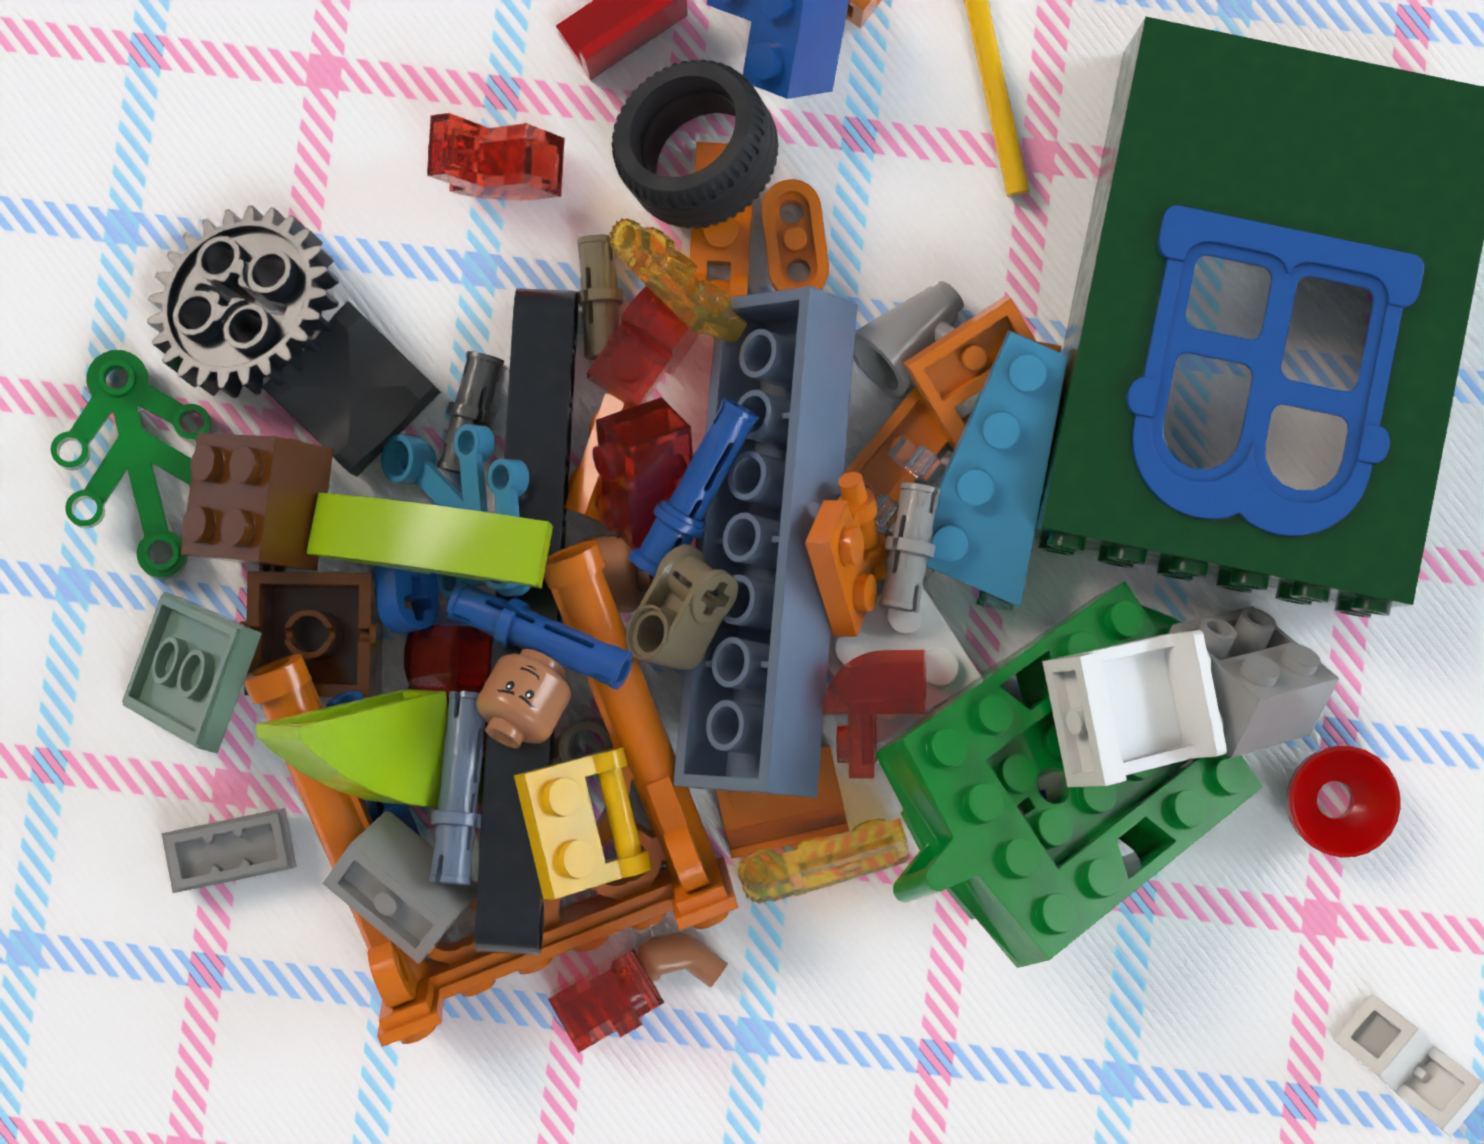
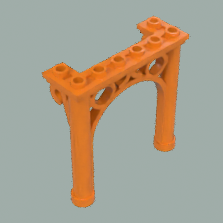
M596 540L582 542L548 556L544 579L547 587L551 589L564 624L610 645L628 650L625 641L626 629L602 571L607 564ZM301 654L286 656L265 664L248 673L243 683L252 704H260L267 722L324 708ZM632 656L631 670L624 684L618 690L587 675L585 676L611 738L613 748L624 747L628 765L622 767L628 795L632 780L652 828V831H650L643 825L635 823L640 845L649 851L653 869L643 874L621 878L593 887L591 889L599 893V895L563 909H559L562 897L558 899H545L544 931L540 955L476 952L475 934L457 942L439 941L428 955L432 960L427 961L425 958L418 964L349 907L368 949L367 955L370 971L382 998L377 1033L381 1047L399 1040L402 1044H411L429 1036L436 1026L442 1024L444 999L460 993L463 997L478 995L492 987L496 979L516 971L522 975L537 972L550 964L554 956L575 949L577 952L593 950L603 945L609 939V935L631 926L635 930H642L658 924L666 917V913L672 910L679 931L691 926H694L696 929L712 927L726 919L729 911L739 908L724 856L717 858L689 788L673 786L676 755L638 659ZM285 761L333 869L350 843L373 823L363 799L331 789L299 772ZM606 807L596 821L602 848L608 840H613ZM661 861H665L667 868L660 870ZM477 897L468 906V908L472 909L475 912Z

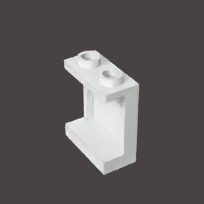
M1201 630L1162 634L1042 661L1067 787L1108 786L1127 781L1126 775L1192 758L1216 757L1227 752L1223 733V719L1219 712L1211 674V659L1206 649L1204 634Z

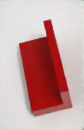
M593 0L557 24L556 30L591 81L688 16L687 0Z

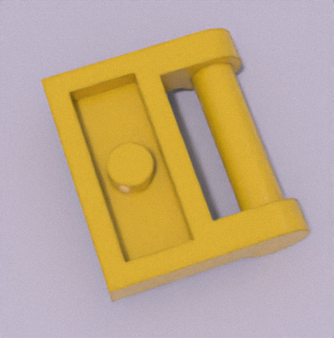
M624 747L592 753L514 775L543 899H558L621 878L643 874L653 869L649 851H642L625 783L622 767L628 764ZM598 774L617 857L608 860L604 858L585 777Z

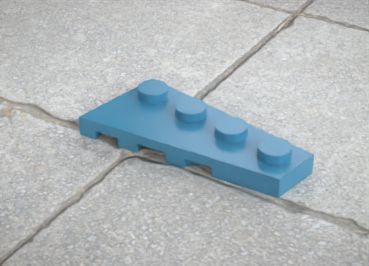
M1007 331L937 488L941 490L938 499L937 511L935 512L931 544H934L936 547L934 558L928 559L926 567L1021 607L1068 356L1012 331Z

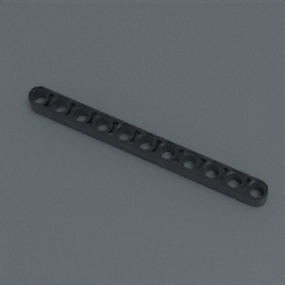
M516 288L513 305L504 459L520 460L528 468V487L518 497L519 514L522 518L548 521L553 525L548 556L565 549L567 509L564 507L568 499L578 332L577 291ZM544 578L542 588L531 587L525 594L520 596H503L496 591L495 596L498 598L500 597L508 601L517 598L528 603L531 611L561 623V614L551 589L547 587ZM493 637L491 673L502 656L520 654L522 649L516 646L510 649L495 644ZM555 728L545 742L535 744L522 742L519 748L505 746L487 734L475 916L476 952L540 955L545 899H543L514 775L553 765Z

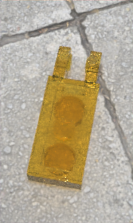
M621 218L619 222L616 221V224L612 226L611 232H609V246L613 248L612 251L617 252L616 255L627 264L626 266L693 331L732 343L733 341L736 342L747 323L729 307L732 298L716 285L700 280L694 274L697 265L687 256L675 250V241L664 234V231L654 227L644 228L640 226V223L628 218Z
M881 818L871 819L855 826L852 829V833L828 839L825 836L805 839L799 842L793 851L783 853V855L769 848L759 850L755 855L750 853L748 857H743L744 860L742 862L739 861L740 866L737 868V876L743 886L742 890L745 893L746 899L749 898L752 903L757 902L758 905L763 902L766 904L768 900L774 902L794 895L796 897L907 863V859H910L907 837L900 818L888 822Z

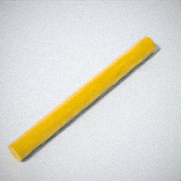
M964 0L1006 196H1021L1029 193L1030 189L988 0Z

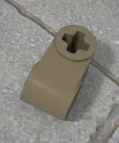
M683 544L675 547L659 563L655 578L638 609L628 622L625 638L627 649L633 652V657L640 661L678 670H691L698 666L705 657L708 646L723 618L735 603L738 595L736 579L724 570H714L706 564L704 554L693 545ZM675 572L680 573L683 577L677 579ZM718 590V596L714 595L711 591Z

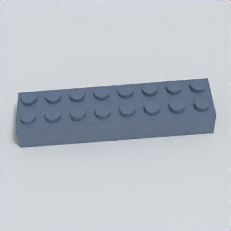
M811 286L717 299L705 434L715 418L724 397L753 411L759 416V419L746 437L729 472L703 516V519L707 522L702 538H696L695 547L704 554L706 564L714 570H724L736 579L738 595L734 605L725 615L712 638L703 660L693 669L684 670L673 786L723 792L817 798L831 626L805 541L823 500H838L841 495L838 480L844 475L858 304ZM718 590L711 591L714 595L718 596Z

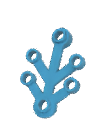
M464 424L456 431L453 446L455 454L459 458L462 493L436 467V454L433 447L419 436L399 434L391 436L382 449V471L385 477L393 483L417 484L438 506L488 512L483 462L487 461L494 451V435L488 427ZM499 458L491 464L487 475L488 486L491 492L495 494L496 514L520 517L518 497L528 487V468L520 460ZM437 574L438 590L444 597H451L455 588L463 581L474 587L487 585L503 596H520L531 588L530 586L487 579L479 581L457 577L456 582L455 576Z

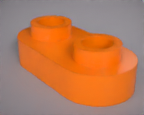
M786 179L779 181L766 192L761 208L770 283L775 291L807 286L823 290L828 279L829 261L820 198L809 184L801 180ZM787 205H794L801 210L802 217L795 223H787L780 217L781 209ZM801 263L809 269L810 275L805 281L795 282L789 278L787 274L788 268L792 264Z

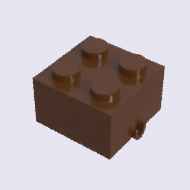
M197 433L196 447L190 464L192 476L187 511L182 521L183 540L181 554L259 565L258 571L285 572V568L317 571L319 556L307 554L318 492L328 493L334 449L277 436Z
M248 571L246 621H241L240 624L262 633L248 673L277 659L301 654L319 697H335L338 694L353 690L360 691L364 697L381 695L383 623L379 618L376 607L374 573ZM244 686V696H249Z

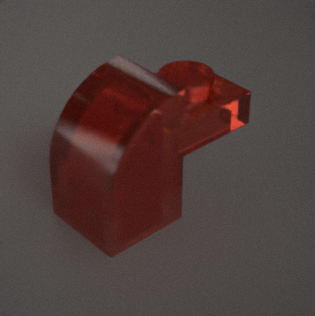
M451 113L430 115L427 176L449 183V192L475 198L524 201L561 197L565 138L528 123L488 128Z
M655 282L649 283L637 294L622 313L621 324L586 372L587 379L638 412L665 372L672 376L705 327V315Z
M886 648L864 653L845 664L830 682L823 701L822 715H848V725H837L836 754L837 763H848L849 779H874L878 773L877 758L874 754L877 751V714L926 713V648Z
M634 948L624 950L587 969L553 989L548 997V1001L578 1053L616 1031L621 1038L643 1024V1015L665 1003Z

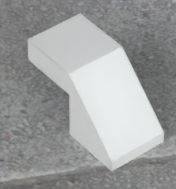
M1373 993L1334 1039L1344 1050L1400 1098L1449 1137L1455 1133L1484 1098V1083L1434 1046L1418 1027Z

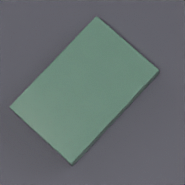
M163 592L125 691L122 705L192 746L218 754L262 633L183 597Z

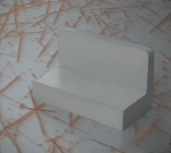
M389 811L384 812L350 843L322 883L418 964L429 955L453 922L477 897V883L472 879L470 885L429 882L434 847Z

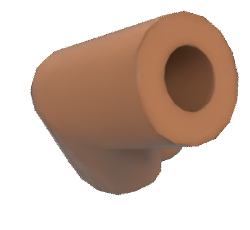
M675 932L649 938L639 947L633 965L637 975L646 981H658L663 974L686 969L711 988L727 967L728 962L690 934Z

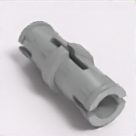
M903 482L900 487L899 507L892 537H887L885 543V550L889 552L879 606L919 613L921 590L927 561L934 558L936 547L934 544H931V538L941 490L929 485Z

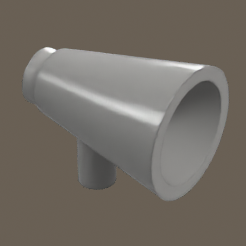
M939 281L934 287L926 288L855 330L854 361L863 373L879 388L893 396H903L913 380L902 363L955 329L952 325L958 317V312L964 308L961 296L950 284Z

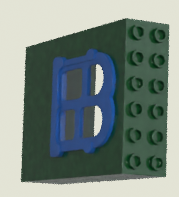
M1145 16L1122 55L1062 350V354L1068 356L1034 533V538L1040 539L1038 549L1068 556H1074V552H1084V549L1099 552L1098 562L1124 568H1133L1134 564L1145 565V561L1158 564L1156 574L1180 580L1192 581L1193 577L1206 578V574L1217 576L1216 587L1237 592L1252 593L1253 589L1267 590L1268 587L1275 588V599L1294 604L1310 606L1312 602L1328 603L1329 600L1336 601L1335 612L1363 618H1371L1372 614L1390 616L1391 608L1414 604L1484 243V86ZM1211 256L1265 268L1270 273L1271 284L1262 329L1257 338L1245 339L1197 329L1187 323L1186 309L1195 264L1200 257ZM1304 277L1360 287L1371 293L1372 308L1356 386L1350 391L1290 380L1282 373L1281 365L1298 282ZM1182 354H1194L1242 364L1251 372V384L1237 447L1223 464L1211 469H1194L1180 463L1170 453L1164 439V418L1175 363ZM1285 405L1338 416L1346 422L1347 435L1342 461L1336 475L1326 485L1314 490H1296L1282 484L1272 474L1266 460V440L1271 415L1277 406Z

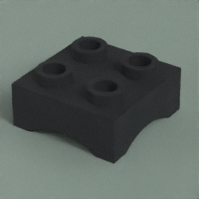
M347 301L329 320V323L333 326L332 330L321 331L314 338L321 350L317 353L304 349L299 354L304 369L300 372L288 364L282 368L284 384L278 386L269 379L263 385V389L322 446L333 448V458L348 473L358 477L382 452L383 446L390 437L400 434L441 391Z

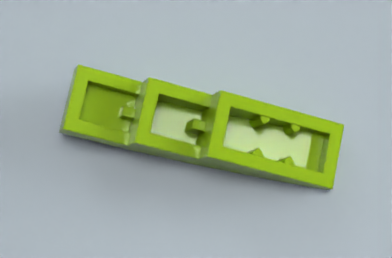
M318 492L307 554L429 575L430 573L479 581L487 579L542 588L553 525L548 521L468 509Z

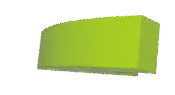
M402 689L256 724L257 738L271 751L299 772L331 789L364 800L438 808L445 734L448 723L446 691ZM483 752L481 777L478 789V806L482 805L483 803L486 752Z

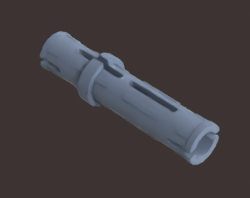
M449 692L448 723L445 734L438 809L432 811L430 823L436 825L431 875L429 877V882L470 885L471 857L475 829H481L482 815L477 814L485 738V720L480 715L476 706V701L480 694L477 692Z

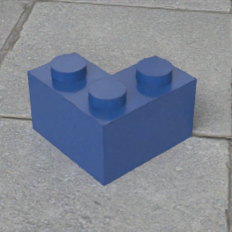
M707 0L706 5L751 21L743 75L753 86L785 99L833 92L849 0Z

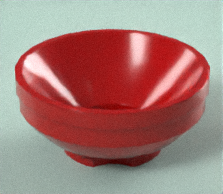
M1331 746L1318 750L1306 757L1295 768L1289 779L1286 791V810L1290 823L1296 833L1310 847L1321 853L1339 858L1357 857L1375 850L1392 834L1401 810V796L1396 778L1390 768L1378 756L1365 749L1353 746ZM1337 781L1348 790L1350 802L1347 810L1342 815L1333 818L1324 815L1320 811L1317 804V796L1323 785L1328 782Z

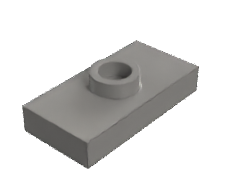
M286 807L161 833L172 893L297 867Z

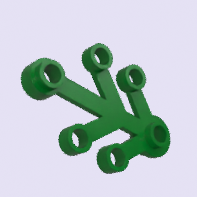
M110 350L97 356L88 368L86 383L92 395L89 402L70 431L60 433L51 443L50 451L52 458L60 467L71 471L81 469L90 459V443L112 413L114 415L119 436L85 489L73 493L67 499L65 512L68 519L77 527L83 529L96 527L105 517V504L128 470L144 538L137 547V561L143 571L150 577L159 580L172 579L184 570L188 561V555L181 554L182 539L168 529L152 464L188 484L190 487L192 476L191 458L144 431L138 407L171 423L177 435L190 443H196L197 433H210L211 420L207 411L200 405H183L149 385L148 371L136 355L124 350ZM116 369L124 370L129 375L127 384L120 389H112L106 384L107 375ZM195 413L204 419V424L200 431L187 433L181 429V421L187 414ZM68 441H77L82 446L80 457L74 461H65L60 457L61 446ZM83 499H91L97 505L95 515L88 520H80L74 514L76 504ZM158 543H167L173 549L172 558L165 564H156L150 559V550Z

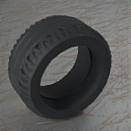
M712 60L682 61L680 64L674 63L671 67L666 66L661 71H656L654 75L647 77L646 81L640 83L638 88L631 92L632 95L625 100L626 103L621 107V113L617 115V122L613 127L612 155L621 180L648 213L662 222L679 228H708L711 224L716 226L719 222H727L730 217H736L737 213L744 212V208L750 207L753 204V200L760 197L759 193L766 189V184L771 180L770 175H773L775 171L774 167L777 164L779 147L778 134L771 113L754 86L744 75L728 65L720 62L716 63ZM721 113L735 116V127L732 137L724 151L711 164L700 171L686 176L665 177L657 175V163L661 150L668 138L680 126L706 114Z

